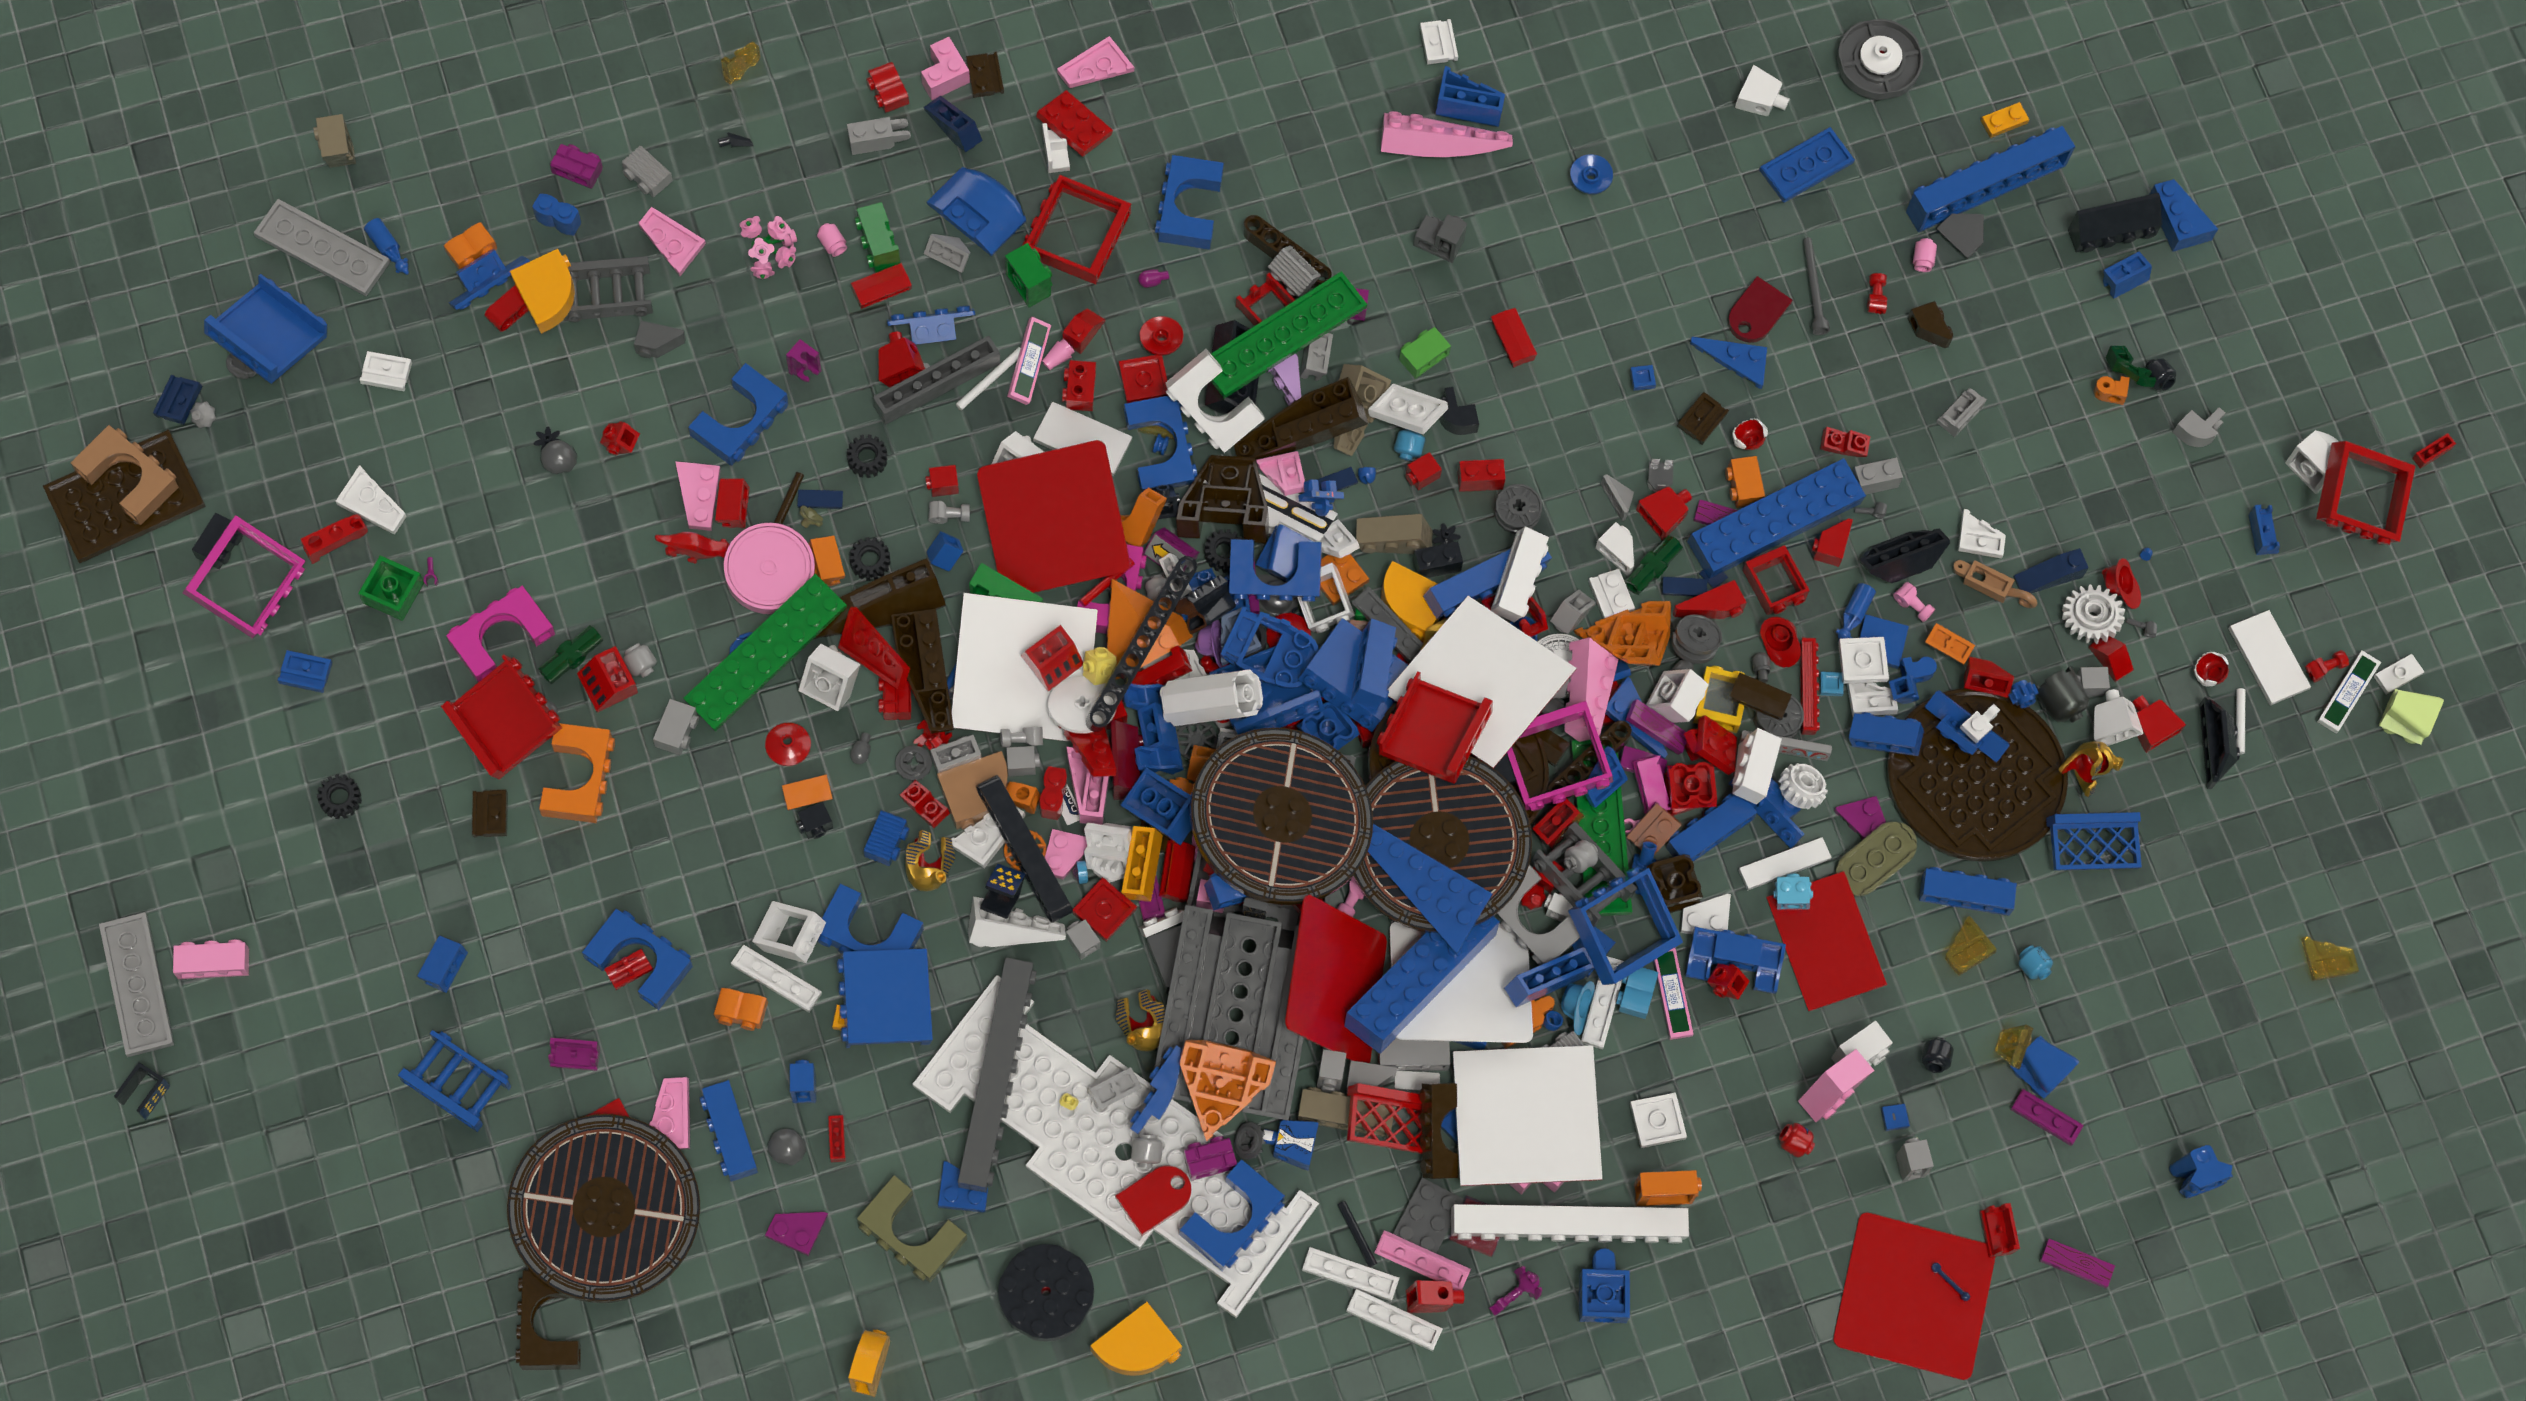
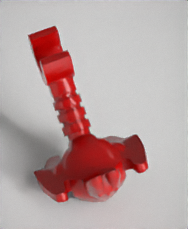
M924 719L917 725V729H924V733L914 740V744L920 747L926 745L931 750L941 744H948L953 734L952 732L946 735L945 732L931 734Z

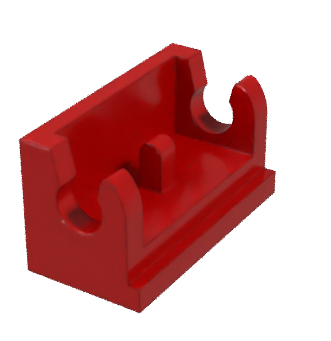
M720 479L715 521L722 523V527L745 529L750 487L744 479Z
M2005 1203L1999 1207L1992 1205L1980 1211L1989 1257L2011 1255L2018 1251L2020 1245L2011 1203Z

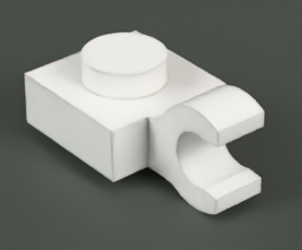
M1993 704L1983 715L1976 711L1961 725L1960 729L1977 744L1992 730L1993 726L1989 722L1998 715L1997 713L2000 709Z

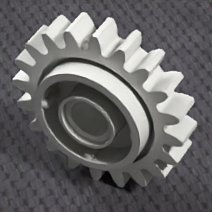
M2091 584L2088 586L2087 591L2082 586L2079 588V593L2073 590L2071 597H2067L2066 604L2063 605L2062 611L2064 613L2062 619L2066 620L2064 626L2066 628L2072 627L2070 634L2072 635L2077 632L2078 640L2085 636L2086 643H2089L2091 638L2094 639L2096 644H2098L2099 638H2102L2104 642H2107L2108 635L2114 638L2116 631L2120 632L2121 624L2125 620V617H2123L2125 609L2121 608L2122 601H2115L2117 594L2109 596L2110 589L2102 592L2101 585H2098L2097 589L2093 590ZM2090 612H2094V613H2096L2098 616H2092V615L2089 614V613H2090Z

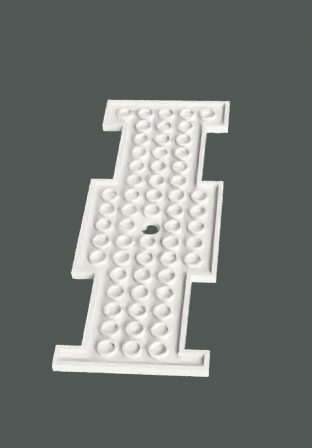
M996 975L913 1083L915 1089L949 1113L953 1111L964 1095L973 1102L976 1100L1001 977ZM1031 1000L1030 1007H1025L1024 1015H1026L1034 1005L1033 1000ZM1026 1024L1025 1029L1021 1028L1019 1036L1023 1037L1021 1051H1016L1015 1059L1018 1060L1016 1074L1012 1073L1010 1082H1014L1012 1094L1006 1097L1005 1104L1009 1105L1007 1118H1002L1001 1121L1038 1147V1150L1026 1164V1168L1138 1249L1142 1248L1153 1231L1161 1235L1230 1285L1217 1302V1305L1237 1318L1318 1207L1319 1203L1299 1190L1287 1208L1283 1207L1276 1216L1272 1214L1267 1221L1270 1223L1262 1233L1256 1232L1252 1237L1254 1242L1246 1251L1242 1249L1236 1255L1239 1258L1230 1269L1226 1267L1222 1272L1183 1239L1179 1232L1195 1212L1212 1227L1224 1233L1240 1231L1249 1223L1252 1217L1251 1208L1246 1199L1225 1182L1226 1176L1231 1171L1194 1181L1190 1180L1183 1155L1184 1150L1192 1143L1208 1144L1210 1139L1223 1135L1216 1131L1206 1141L1198 1117L1172 1099L1161 1120L1152 1115L1139 1133L1158 1135L1157 1139L1163 1142L1161 1162L1153 1164L1152 1168L1138 1167V1162H1134L1132 1159L1120 1160L1115 1154L1116 1148L1120 1144L1132 1146L1133 1139L1139 1137V1134L1130 1129L1133 1125L1130 1123V1120L1137 1110L1142 1112L1146 1107V1104L1143 1102L1150 1093V1083L1134 1072L1142 1088L1101 1110L1097 1109L1093 1098L1089 1096L1087 1090L1128 1069V1067L1109 1055L1095 1073ZM1064 1093H1068L1078 1099L1079 1103L1074 1110H1069L1060 1105L1059 1100ZM1173 1166L1181 1169L1191 1182V1197L1188 1204L1181 1211L1141 1236L1115 1196L1159 1167ZM1174 1178L1171 1181V1186L1174 1189H1181L1184 1186V1181L1181 1178Z

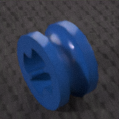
M1158 434L1153 453L1160 452L1164 456L1170 437L1166 436L1163 438L1161 434Z

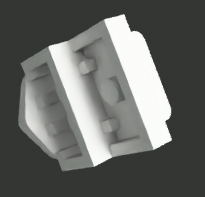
M1087 823L1084 828L1087 847L1084 851L1087 869H1092L1094 874L1100 878L1103 877L1109 883L1124 879L1133 827L1112 823H1104L1103 825Z

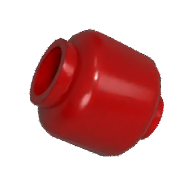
M1799 1123L1787 1124L1779 1135L1781 1148L1794 1157L1799 1158L1804 1154L1809 1155L1815 1146L1812 1131Z

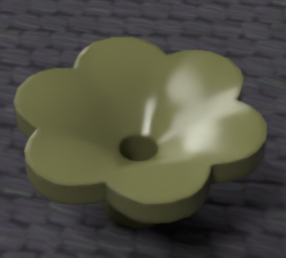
M804 505L800 507V514L804 517L801 522L802 526L808 528L811 524L819 527L822 526L823 518L813 508H807Z

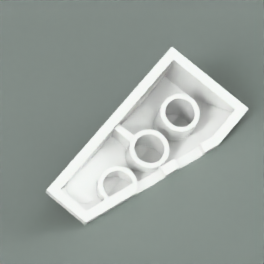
M973 896L968 928L969 943L978 947H998L1065 940L1066 938L1065 926L1062 923H1051L1049 919L1039 915L1033 918L1023 913L1024 910L1019 908L1012 911L1009 917L1005 919L981 910L980 905L984 898Z

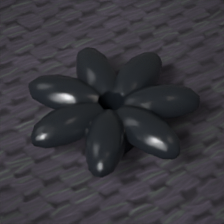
M546 427L545 434L539 431L536 432L540 439L533 444L535 446L542 445V450L547 443L560 440L556 439L560 435V431H555L551 434L550 427Z
M1442 523L1441 531L1438 529L1433 530V533L1438 537L1433 539L1432 543L1441 542V545L1454 542L1453 540H1459L1461 536L1453 534L1456 526L1447 529V526Z

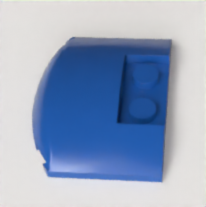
M961 167L927 201L931 208L990 256L1026 222L1025 215L1023 216L1018 200L1003 184L985 173Z

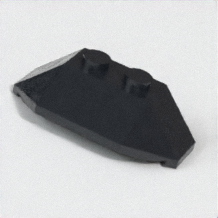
M1940 528L1933 529L1932 531H1911L1871 546L1860 558V563L1870 574L1887 582L1895 583L1932 569L1949 546L1950 539Z
M2204 697L2199 704L2206 783L2207 789H2212L2239 760L2240 749L2236 747L2238 728L2234 726L2233 717L2210 697Z

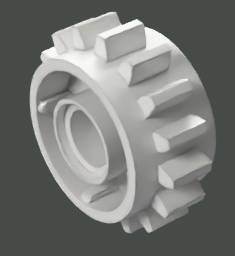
M1797 763L1795 766L1790 764L1781 773V777L1778 780L1781 783L1779 788L1784 798L1790 804L1798 808L1810 809L1811 806L1816 808L1826 798L1825 795L1828 790L1825 788L1827 784L1822 774L1814 767L1807 764Z

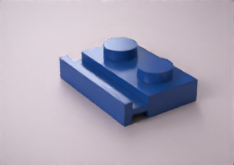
M287 650L281 667V674L277 681L279 684L323 693L332 661Z

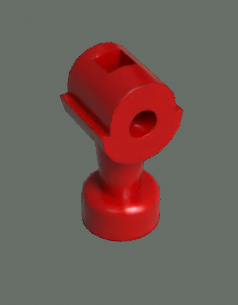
M1873 273L1869 276V284L1873 287L1872 294H1869L1867 300L1868 313H1886L1887 297L1883 295L1882 287L1886 285L1887 281L1885 274Z
M2339 650L2333 653L2332 659L2323 661L2322 658H2318L2308 663L2305 669L2315 683L2323 679L2328 671L2333 668L2342 669L2349 666V659L2343 650Z

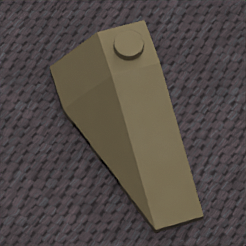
M1344 364L1339 380L1346 377L1350 378L1363 404L1368 424L1372 423L1375 418L1369 416L1368 409L1390 387L1391 380L1362 365ZM1367 425L1334 437V449L1352 456L1365 435L1364 430Z

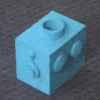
M1787 874L1786 877H1777L1776 889L1774 891V898L1777 899V909H1810V899L1813 897V891H1811L1812 883L1809 877H1800L1799 874Z

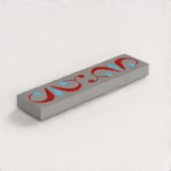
M1742 731L1741 736L1739 738V744L1745 739L1747 734H1751L1752 731ZM1777 736L1782 739L1778 753L1828 761L1831 755V745Z

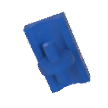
M1311 479L1305 481L1304 493L1298 495L1299 502H1315L1312 503L1311 507L1318 516H1326L1329 510L1333 509V505L1330 503H1333L1335 499H1344V492H1337L1336 481L1321 482L1322 491H1319L1318 480Z

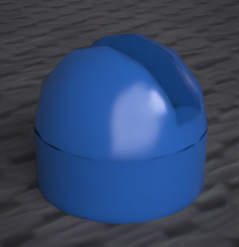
M1359 468V480L1363 484L1373 483L1376 477V468Z
M1549 1011L1545 1015L1543 1025L1547 1030L1556 1031L1563 1024V1017L1560 1013Z

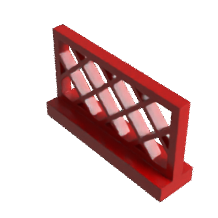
M1360 1083L1348 1086L1347 1096L1351 1097L1347 1141L1422 1154L1421 1146L1416 1141L1422 1135V1126L1418 1118L1422 1113V1102L1420 1101L1419 1094ZM1357 1101H1363L1369 1110L1365 1114L1361 1115L1357 1110ZM1380 1105H1385L1390 1112L1384 1119L1376 1110ZM1402 1108L1406 1109L1411 1116L1405 1123L1397 1114ZM1370 1113L1378 1121V1124L1372 1129L1364 1120ZM1392 1116L1400 1126L1393 1133L1385 1123ZM1413 1120L1421 1130L1414 1137L1406 1127ZM1359 1123L1367 1132L1363 1137L1355 1136V1126ZM1379 1127H1382L1388 1135L1384 1141H1380L1374 1133ZM1401 1130L1409 1139L1404 1145L1400 1144L1395 1137Z

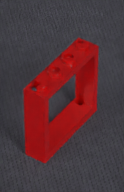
M1059 175L1057 181L1051 184L1049 189L1050 195L1048 199L1043 200L1040 207L1041 213L1039 217L1036 216L1031 225L1032 231L1030 235L1027 234L1025 236L1023 245L1028 243L1032 249L1035 248L1040 255L1041 263L1096 285L1131 215V203ZM1063 192L1116 213L1115 219L1090 268L1036 247Z
M2348 441L2332 442L2316 519L2326 522L2328 527H2341L2345 533H2358L2360 538L2375 539L2378 544L2389 546L2390 543L2400 542L2415 465ZM2348 457L2396 474L2385 530L2337 513Z

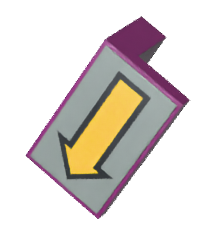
M1163 527L1154 533L1143 554L1161 566L1159 560L1169 553L1177 556L1178 560L1184 556H1190L1196 560L1200 552ZM1181 564L1183 572L1187 567L1185 564Z

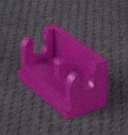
M799 339L786 354L788 372L790 375L794 374L802 381L809 382L808 376H805L803 373L805 370H810L816 375L821 372L819 352Z
M550 1038L551 1053L548 1055L550 1067L597 1071L600 1046L597 1041Z

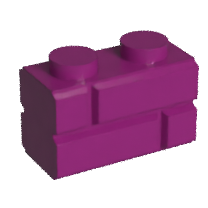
M560 144L556 155H554L550 163L553 174L590 189L594 187L603 169L598 155L592 152H588V154L583 153L572 144L568 146Z
M1223 1136L1212 1138L1210 1143L1201 1145L1200 1142L1192 1143L1187 1146L1183 1154L1191 1181L1231 1171L1237 1165L1230 1138L1224 1139Z

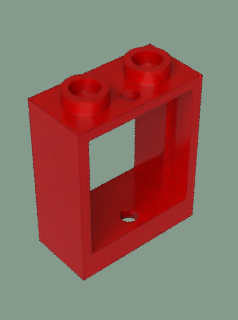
M1785 545L1745 562L1742 571L1766 615L1772 613L1775 615L1779 614L1792 604L1797 606L1806 601L1810 590ZM1781 563L1797 593L1771 603L1756 573Z

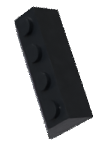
M2150 194L2077 211L2068 228L2075 252L2083 251L2087 253L2103 246L2104 248H2109L2117 243H2131L2139 238L2150 239L2156 236L2162 226L2160 194Z
M1236 320L1215 325L1212 353L1250 328ZM1259 377L1225 399L1210 381L1207 385L1205 406L1218 413L1227 414L1247 397L1256 405Z

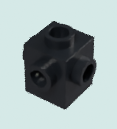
M1159 485L1156 488H1152V490L1167 498L1158 519L1177 517L1180 496L1179 493H1175L1173 486Z

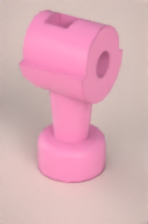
M1905 582L1893 594V597L1900 606L1907 608L1910 605L1918 611V618L1925 622L1936 609L1930 604L1925 606L1916 596L1917 590L1915 586Z
M1354 876L1349 884V894L1345 904L1340 903L1337 907L1338 910L1351 917L1355 914L1353 907L1358 899L1363 900L1365 897Z

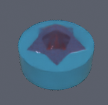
M1076 861L1077 865L1073 869V876L1079 881V884H1085L1088 882L1086 861Z

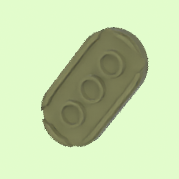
M1886 822L1840 859L1836 867V874L1845 871L1854 896L1870 894L1914 857L1917 848L1915 833L1904 823Z

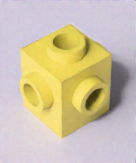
M1097 647L1094 650L1085 651L1083 676L1094 685L1107 683L1117 666V657L1105 647Z

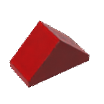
M2108 635L2107 642H2104L2101 638L2098 644L2094 642L2088 647L2101 665L2108 667V674L2115 682L2134 670L2126 644Z

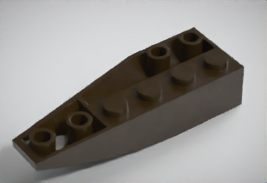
M1346 377L1308 392L1234 444L1237 457H1252L1258 460L1290 453L1321 443L1368 424L1363 404L1350 378Z
M923 559L887 574L840 597L847 605V608L814 639L842 634L850 607H857L874 628L893 626L891 618L893 614L930 609L938 610L945 607V600L928 559Z
M936 609L891 615L896 653L910 668L907 680L931 734L953 731L954 726Z

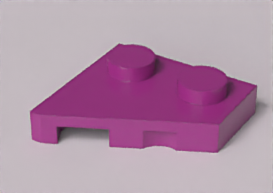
M1877 796L1838 806L1834 809L1835 814L1840 815L1849 824L1848 826L1860 835L1862 840L1879 826L1886 823Z
M828 1213L775 1214L765 1237L809 1256L828 1217Z

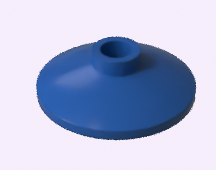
M1588 154L1574 161L1570 170V178L1573 185L1581 192L1598 194L1605 191L1611 185L1613 170L1609 162L1603 157ZM1587 176H1593L1594 179H1589Z

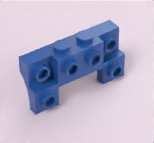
M1131 683L1123 699L1126 707L1138 711L1144 746L1135 748L1138 769L1144 771L1147 767L1153 772L1162 771L1169 774H1176L1184 770L1176 728L1171 722H1166L1163 717L1160 690L1165 685H1137Z
M1695 927L1685 977L1708 981L1711 964H1733L1741 970L1756 972L1753 990L1776 994L1786 944L1758 939L1757 936L1752 934L1741 936L1736 935L1735 932L1730 930H1722L1720 932Z

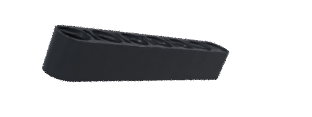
M995 775L977 784L976 789L1019 868L1025 873V878L1049 921L1054 923L1073 913L1070 902L1000 777Z

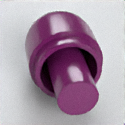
M1158 269L1145 270L1140 273L1138 281L1145 288L1158 286L1162 280L1169 279L1168 271L1159 272Z

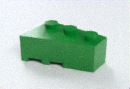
M882 202L857 208V217L854 218L857 230H861L863 234L860 240L863 249H867L869 253L866 256L869 268H873L874 272L877 273L900 264L898 245H895L894 234L890 230L889 220Z
M983 563L979 565L969 583L970 594L1043 603V598Z

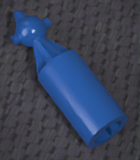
M380 218L369 221L365 225L364 231L379 252L395 262V271L397 273L403 272L408 275V259H401L399 253L400 245Z
M1864 583L1857 584L1843 613V628L1840 630L1837 628L1835 631L1838 641L1839 639L1853 638L1851 637L1850 630L1862 622L1876 594V591L1871 586Z

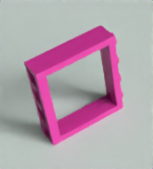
M235 515L183 591V594L249 637L253 638L256 634L261 636L268 626L265 623L269 615L273 617L280 608V605L277 604L281 597L286 598L293 588L290 586V583L294 578L298 580L305 570L302 567L305 560ZM236 530L292 566L252 627L196 591Z
M1586 701L1536 717L1519 738L1583 718L1603 775L1529 798L1511 747L1507 754L1526 810L1536 811L1542 809L1544 804L1550 802L1558 804L1565 801L1566 797L1572 795L1579 797L1587 794L1590 789H1604L1613 782V775Z

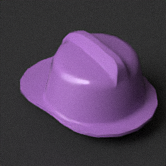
M1216 620L1212 625L1199 631L1195 648L1198 653L1204 656L1215 657L1218 666L1222 668L1220 657L1221 623L1219 620Z

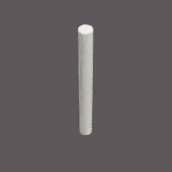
M1018 347L956 403L957 408L962 411L1018 360L1021 348Z

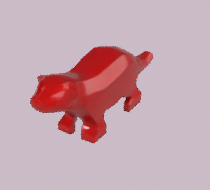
M694 532L655 535L656 541L668 546L665 548L666 555L676 557L677 554L687 555L691 557L687 559L688 562L694 564L697 563L698 559L725 558L726 551L730 545L726 539L716 541Z

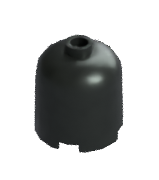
M2069 666L2065 671L2063 669L2048 677L2042 685H2036L2039 692L2037 697L2053 720L2057 722L2070 720L2073 723L2083 717L2081 713L2087 708L2089 698L2072 666Z

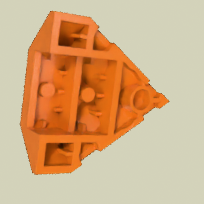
M1111 579L1112 590L1109 603L1107 649L1117 657L1118 664L1154 601ZM1159 604V607L1162 610H1168L1167 608ZM1172 612L1140 668L1171 651V648L1177 645L1181 646L1193 637L1189 633L1187 624L1182 616ZM1148 621L1150 628H1158L1155 621ZM1137 640V644L1139 647H1147V644L1144 640ZM1126 658V663L1128 666H1136V663L1133 659Z
M1648 601L1641 604L1642 608L1629 612L1627 609L1596 621L1595 625L1584 630L1581 627L1574 630V632L1584 639L1591 638L1609 653L1628 664L1660 666L1670 638L1671 603L1670 601Z
M1185 1040L1179 1064L1206 1141L1222 1125L1227 1124L1247 1106L1254 1096L1270 1085L1276 1061L1242 1048L1207 1040Z

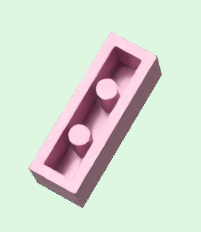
M229 940L228 943L206 941L204 944L195 945L193 942H183L179 946H174L173 973L177 979L249 976V948L241 940Z

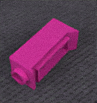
M1653 755L1632 761L1645 814L1656 802L1666 810L1671 809L1667 805L1670 802L1661 767L1657 763L1661 755Z

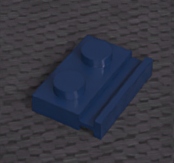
M171 375L153 414L158 418L162 417L165 420L184 425L203 386L200 382Z

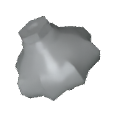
M207 401L203 403L196 402L194 408L190 410L191 421L198 428L211 427L212 422L216 419L215 408L210 406Z

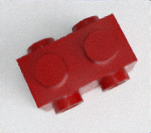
M1070 360L1069 368H1065L1064 381H1068V386L1063 388L1062 401H1066V408L1070 410L1093 411L1096 362Z

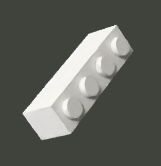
M1524 527L1516 533L1491 608L1493 613L1512 622L1525 617L1529 609V605H1527L1528 599L1535 591V585H1533L1535 578L1539 576L1542 565H1540L1541 560L1548 551V545L1546 544L1549 537L1528 527Z

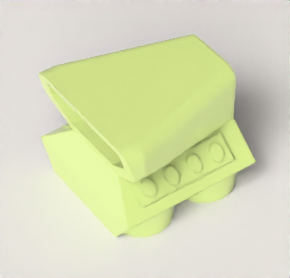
M2395 688L2379 725L2386 733H2396L2403 736L2404 740L2408 743H2418L2421 745L2424 738L2430 735L2444 699Z

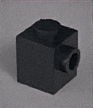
M823 802L798 812L799 820L796 821L800 833H805L808 839L820 838L827 831L833 829L832 820Z

